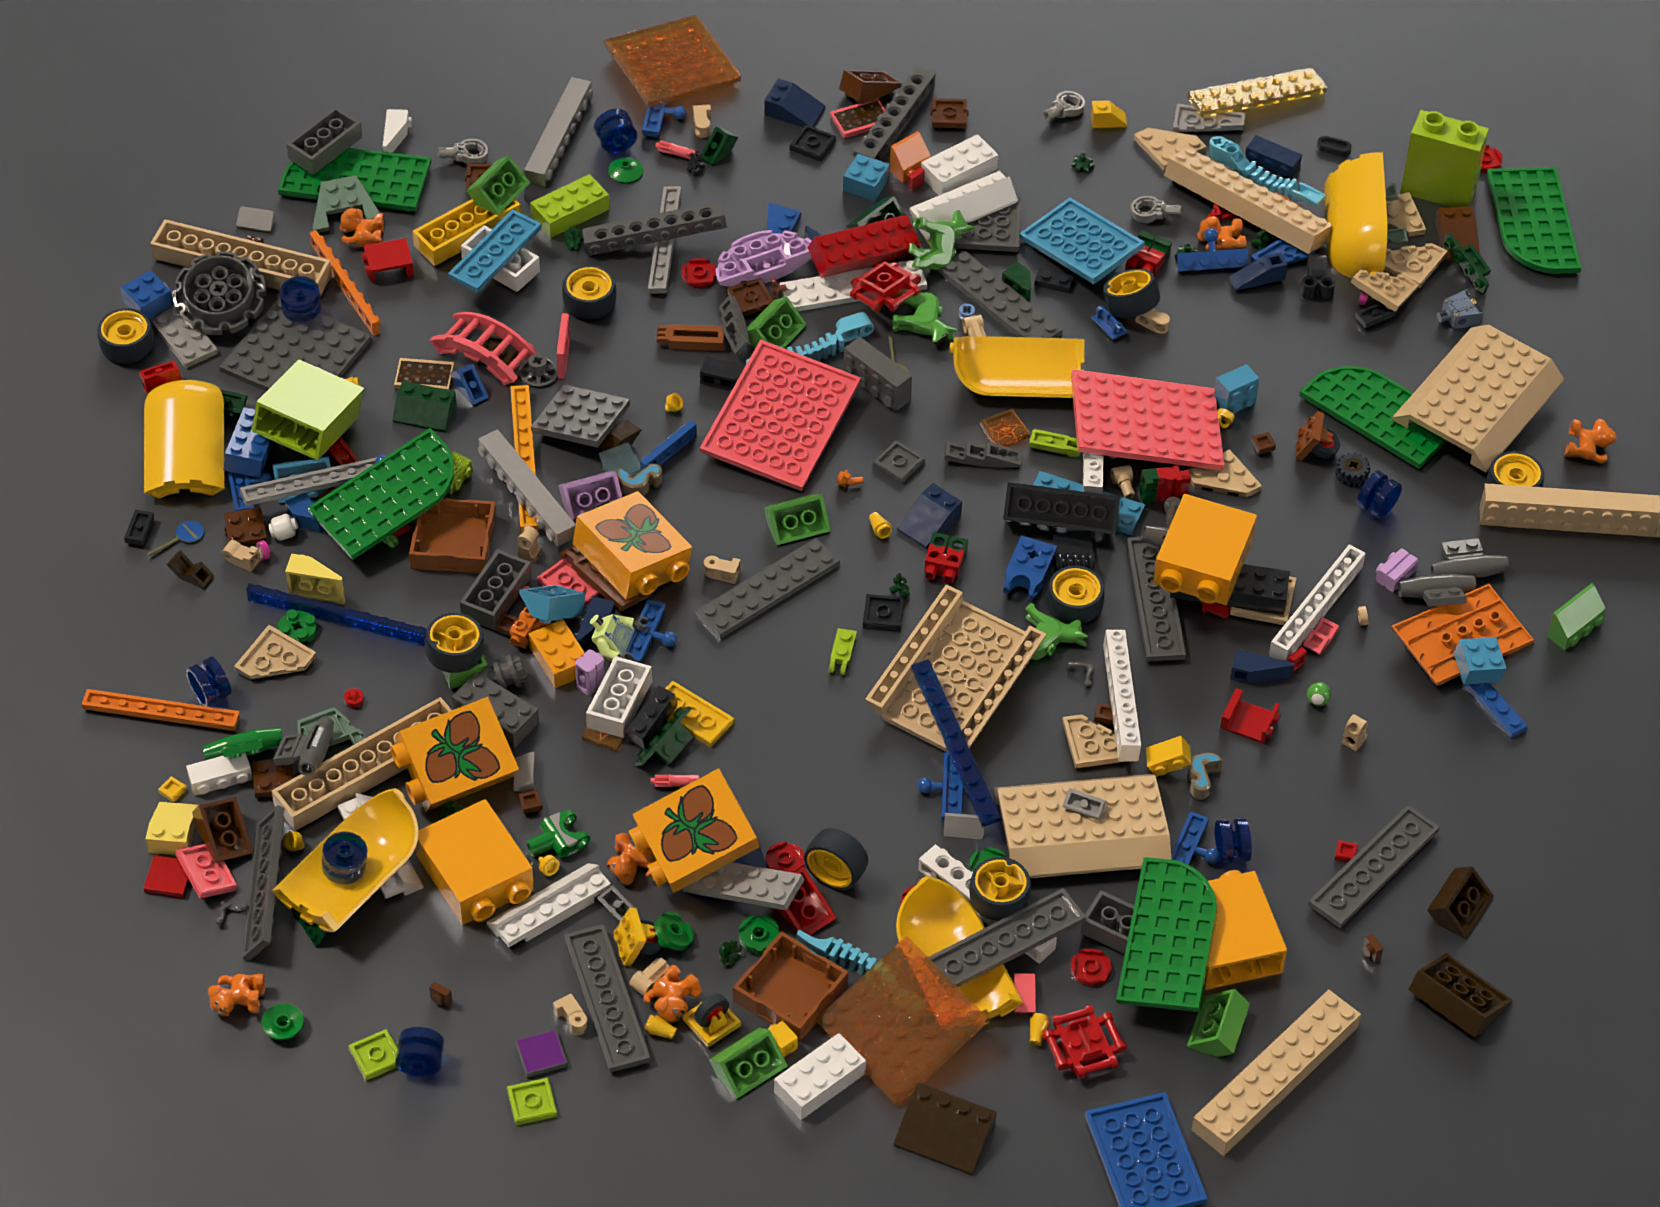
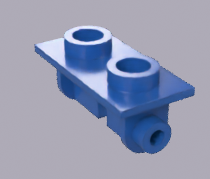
M1099 305L1096 308L1097 314L1091 318L1112 340L1127 333L1123 324L1119 323L1106 310L1105 306Z

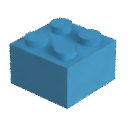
M857 154L843 175V191L875 202L889 180L890 164Z
M1247 364L1216 378L1214 395L1216 396V403L1219 409L1223 408L1236 413L1256 403L1259 377Z
M1497 638L1459 640L1454 656L1463 684L1501 682L1507 668Z

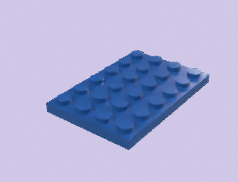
M1166 1092L1085 1111L1086 1121L1119 1207H1193L1207 1203L1206 1193Z

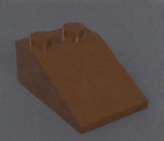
M843 70L839 90L843 91L846 96L854 98L855 102L864 104L865 102H873L900 88L903 82L885 71Z
M1473 206L1438 208L1435 224L1441 248L1447 250L1444 247L1443 240L1446 233L1451 232L1462 248L1472 244L1479 253L1477 224ZM1447 250V256L1444 258V261L1454 260L1452 254Z
M236 796L198 805L192 811L197 830L215 863L254 853Z

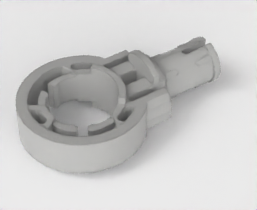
M1063 91L1057 95L1055 101L1051 102V108L1042 112V117L1044 120L1050 121L1055 117L1078 116L1084 110L1085 100L1076 92ZM1068 99V101L1073 102L1076 106H1071V104L1066 103V100Z
M466 139L461 143H454V147H438L439 159L454 158L457 162L463 161L466 164H482L487 160L488 156L487 145L478 139ZM477 147V150L480 152L479 156L478 154L472 155L467 150Z
M1141 196L1132 202L1131 212L1132 217L1136 221L1149 223L1156 219H1164L1166 216L1181 217L1182 205H1166L1165 201L1158 200L1153 196ZM1143 204L1152 208L1151 211L1141 212V214L1139 209L1142 208Z

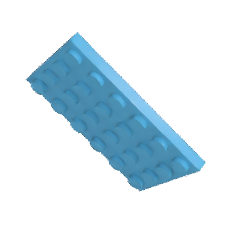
M1068 198L1019 233L1021 240L1093 284L1145 247L1144 241L1072 198Z

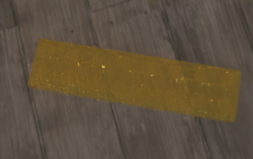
M1306 68L1189 91L1188 99L1199 115L1206 117L1326 93L1327 87L1313 68Z

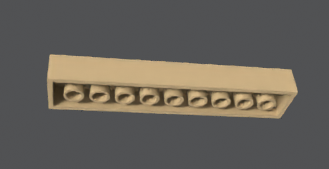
M1187 147L1168 159L1165 177L1261 229H1265L1267 232L1310 254L1313 250L1327 243L1332 224L1328 223L1325 219L1319 218L1310 211L1298 207L1297 204L1283 199L1282 196L1268 191L1267 188L1259 186L1252 180L1240 176L1237 172L1225 168L1224 165L1212 161L1209 157L1197 153L1194 149Z
M164 219L150 243L153 259L188 268L192 267V260L205 254L216 256L217 252L236 253L238 259L246 257L257 265L259 275H263L266 287L319 300L332 276L331 261L328 259Z
M1485 484L1480 504V525L1660 538V495Z
M439 697L322 762L312 775L305 776L301 774L273 789L272 796L275 807L277 805L284 807V817L296 831L334 810L339 804L355 798V793L362 794L407 769V766L398 768L390 751V746L397 744L395 738L399 731L452 711L451 708Z
M1326 991L1194 1116L1192 1131L1223 1156L1227 1154L1358 1028L1361 1013L1332 991Z

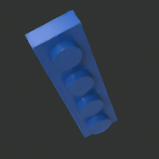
M691 420L686 425H682L675 434L670 435L654 451L644 456L640 461V472L650 464L661 466L697 436V424Z
M1490 683L1464 684L1510 738L1527 730L1528 725Z

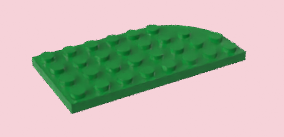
M348 148L314 175L292 161L283 173L278 187V195L318 200L321 182L357 176L376 207L416 212L432 162L429 157Z
M1557 167L1487 169L1488 183L1502 243L1508 253L1521 264L1540 272L1551 274L1580 273L1581 264Z
M1358 366L1331 368L1316 375L1300 390V397L1418 469L1447 442L1444 438L1415 422L1406 428L1393 421L1392 417L1411 397L1413 392L1375 370Z
M429 428L307 507L308 512L353 560L442 501L448 493L454 478L452 454L448 446Z
M1143 858L1117 992V1004L1200 1011L1217 917V903L1213 889L1207 879L1190 865L1177 860Z

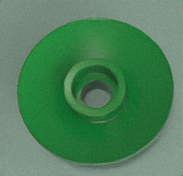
M623 157L614 160L609 165L608 173L616 182L632 183L643 175V166L634 158Z
M287 1003L270 1007L262 1017L263 1031L266 1035L276 1040H286L296 1036L304 1024L303 1014L300 1009Z

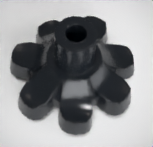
M698 151L691 152L689 155L691 160H688L687 163L689 165L687 172L696 173L699 167L705 168L706 162L702 161V156L699 155Z

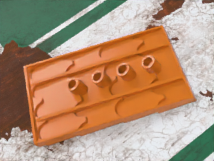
M1490 584L1466 593V603L1438 605L1392 625V629L1397 637L1407 647L1408 651L1414 656L1436 686L1460 676L1454 656V651L1460 639L1496 637L1502 656L1512 654L1534 643L1532 636Z

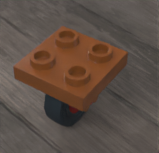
M1317 411L1308 418L1304 426L1298 429V441L1295 445L1296 459L1302 461L1310 451L1324 459L1332 458L1338 453L1340 441L1337 435L1330 429L1322 427L1324 413Z

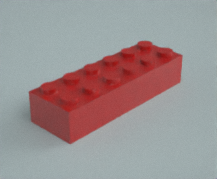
M903 215L814 237L807 248L820 277L825 278L873 266L876 263L881 264L884 261L889 262L913 256L909 253L910 244H915L917 248L921 244L908 216Z

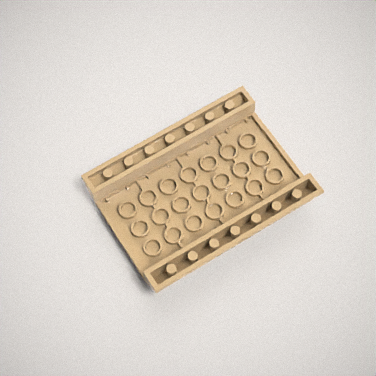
M1490 325L1473 327L1468 330L1397 411L1392 420L1406 428L1413 422L1419 424L1471 453L1470 464L1487 472L1495 457L1507 449L1564 382V377L1553 360L1548 356Z
M946 584L868 694L865 701L884 721L945 752L967 753L1047 634L1032 626L1023 631L963 601V592Z
M1145 774L994 788L996 804L1000 806L1009 858L1023 865L1030 878L1142 868L1144 857L1172 860L1170 834L1155 775ZM1069 788L1106 800L1108 806L1101 819L1099 820L1062 807Z

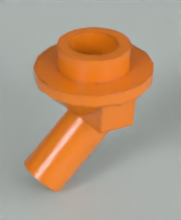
M846 469L844 472L841 471L836 481H838L839 487H846L847 485L863 484V477L850 478L851 474Z

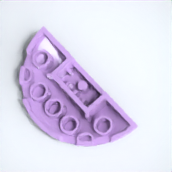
M766 230L746 235L733 242L731 248L727 252L723 251L718 259L719 264L716 268L717 281L719 285L732 287L739 285L743 280L748 282L761 278L763 283L771 282V277H774L775 280L795 271L812 258L807 248L812 240L807 237L802 239L797 236V233L791 231H784L782 234L773 233L772 230Z

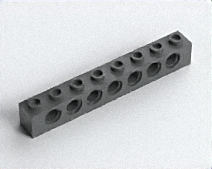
M917 66L909 74L908 80L903 82L900 91L895 93L892 102L887 104L884 113L879 115L875 125L871 126L867 136L863 137L859 147L855 148L853 156L856 157L857 154H861L881 161L934 88L936 73Z
M722 201L583 228L582 230L587 255L590 256L727 228Z

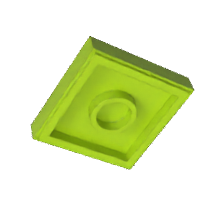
M387 1029L348 1045L349 1051L366 1081L404 1065V1060Z
M548 1078L507 1086L515 1125L557 1117Z

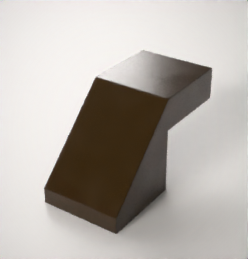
M627 419L615 426L599 447L608 455L614 457L624 442L632 445L642 430L631 420Z
M178 551L167 563V566L179 579L201 589L214 576L202 561L193 564L182 551Z

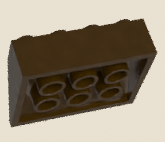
M1447 953L1419 969L1408 988L1416 998L1425 1001L1433 1010L1440 1012L1450 1022L1457 1024L1467 1034L1474 1037L1484 1032L1513 1001Z
M918 1082L909 1100L893 1146L973 1175L996 1125L997 1111Z

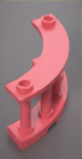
M474 312L453 314L452 317L456 320V323L446 334L433 336L429 340L440 355L461 352L464 353L465 357L477 363L480 360L488 366L487 370L497 377L503 385L512 383L518 378L514 370L524 359L529 360L530 356L538 354L532 344L528 343L508 326L491 317ZM461 328L463 329L459 335L454 336ZM474 329L485 330L476 342L466 339ZM492 334H495L502 338L503 341L493 352H490L482 347V345ZM510 344L520 353L507 366L498 356Z

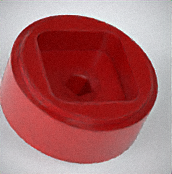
M352 688L344 693V703L346 706L357 708L363 704L364 697L361 690Z

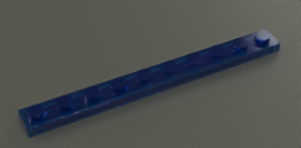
M249 583L246 588L248 601L286 611L291 609L304 611L317 619L425 646L427 629L422 626L391 620L387 617L344 608L332 603L301 597L297 594H290L261 585Z
M930 660L911 665L913 675L981 826L985 827L1001 821L998 810Z

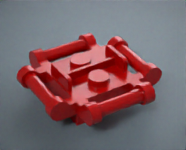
M886 261L881 264L876 263L871 270L859 278L851 280L853 289L850 292V297L865 303L875 312H879L883 305H887L891 311H895L899 308L900 304L912 296H917L921 293L918 286L921 282V277L901 268L900 264L896 262L891 264ZM908 289L907 292H905L904 294H902L901 296H899L898 298H896V299L894 300V298H895L896 296H898L899 294H901L902 292H904L905 290Z
M1087 1005L1084 1009L1061 1016L1057 1014L1051 1017L1055 1030H1046L1043 1032L1042 1037L1052 1051L1056 1060L1057 1070L1062 1071L1070 1068L1079 1079L1085 1077V1074L1108 1067L1111 1069L1118 1067L1115 1055L1126 1051L1127 1045L1125 1041H1122L1114 1025V1017L1111 1012L1104 1013L1096 1018L1092 1005ZM1069 1022L1067 1027H1063V1023ZM1106 1025L1114 1045L1109 1046L1101 1026ZM1056 1040H1058L1060 1047L1065 1055V1058H1063V1055L1058 1047Z

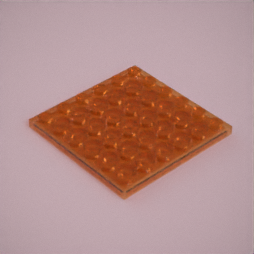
M697 15L604 40L605 47L648 107L741 81V75Z
M906 936L819 1015L815 1021L831 1038L839 1033L866 1060V1070H864L866 1075L898 1106L915 1090L918 1082L922 1084L988 1023L989 1019Z

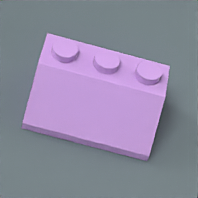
M615 471L558 485L563 505L572 520L608 500L612 502L622 498Z

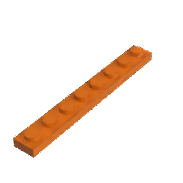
M316 230L309 232L311 246L320 258L331 261L333 278L372 335L380 334L379 326L381 321L379 317L373 314L371 305L365 302L362 292L359 293L355 282L349 279L347 270L342 269L340 260L334 257L331 247H327L324 237L320 236Z
M91 689L86 690L82 701V709L230 731L236 730L240 718V711Z

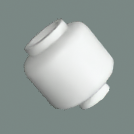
M289 514L272 518L271 524L268 525L272 537L279 541L294 537L296 534L295 529L298 528L296 519L291 518Z

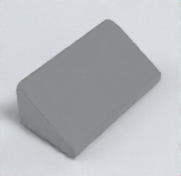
M241 206L236 228L271 233L276 221L275 212Z
M530 752L515 758L519 770L514 776V792L534 790L535 754Z
M1069 788L1062 807L1100 820L1108 806V802Z
M945 813L943 835L945 837L982 840L984 837L985 816Z

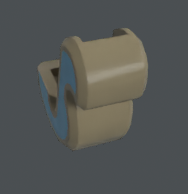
M650 464L634 478L619 468L617 477L621 492L627 496L638 491L644 496L649 491L650 485H654L656 488L662 483L661 467L657 464Z
M1201 753L1191 759L1192 765L1188 767L1187 777L1191 782L1190 793L1196 799L1204 800L1210 795L1209 788L1211 783L1208 773L1220 772L1222 770L1223 760L1214 753Z

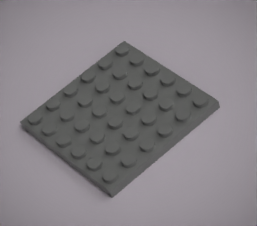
M279 297L219 368L220 372L266 392L298 360H302L341 378L371 342L372 337L368 333Z

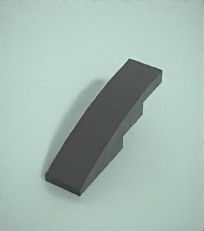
M729 295L719 306L722 313L720 319L724 324L722 330L734 353L738 355L749 343L748 331L736 298Z
M947 441L944 449V459L982 467L1020 468L1022 451L987 442L983 446L967 441L964 446Z

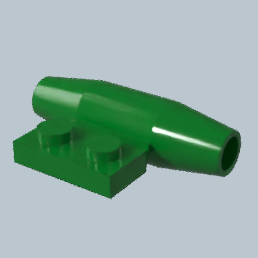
M267 728L227 736L203 746L204 756L206 760L220 756H229V759L241 757L240 753L244 752L246 756L261 753L280 745L283 735L281 728Z

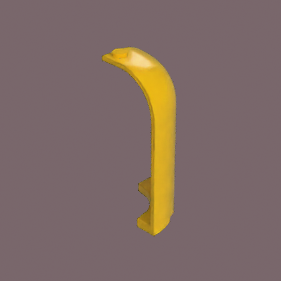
M1383 152L1362 154L1360 158L1352 161L1350 159L1338 165L1339 168L1336 171L1330 173L1324 185V194L1326 195L1324 200L1325 220L1332 224L1327 240V256L1331 265L1338 272L1352 279L1360 270H1366L1368 274L1384 273L1387 250Z
M964 336L955 337L954 343H950V354H953L955 371L960 381L975 393L987 396L1073 398L1071 372L1072 369L1081 370V364H1084L1085 340L1071 338Z
M178 380L162 384L150 391L144 406V493L160 499L170 494L179 493L180 489H190V492L211 496L224 489V400L221 390L216 385L204 381Z
M396 788L383 791L352 812L272 890L276 897L289 909L294 907L300 912V918L311 925L316 923L320 925L319 927L323 931L335 932L414 852L418 840V822L414 811L405 800L404 794Z
M925 876L920 879L919 883L903 899L897 915L896 931L899 943L942 1030L962 1031L965 1026L970 1025L977 1028L989 1024V1019L999 1014L1003 1017L1012 1012L1023 1001L1004 964L948 993L944 991L924 964L925 959L985 928L975 909L960 892L942 880Z

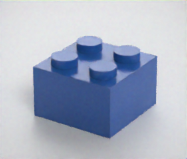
M151 270L120 287L123 303L130 309L141 311L149 319L174 305L171 290Z

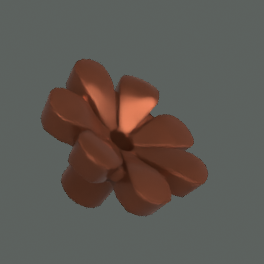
M771 277L773 285L771 290L772 294H774L773 300H776L780 292L787 291L786 284L779 285L775 278Z

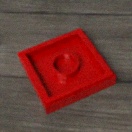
M154 855L143 889L145 893L184 898L189 879L178 859Z

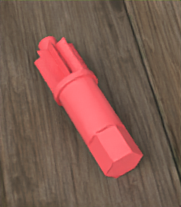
M660 141L655 145L659 152L690 159V153L696 151L665 141Z
M655 775V778H651V784H655V787H684L698 780L699 775Z

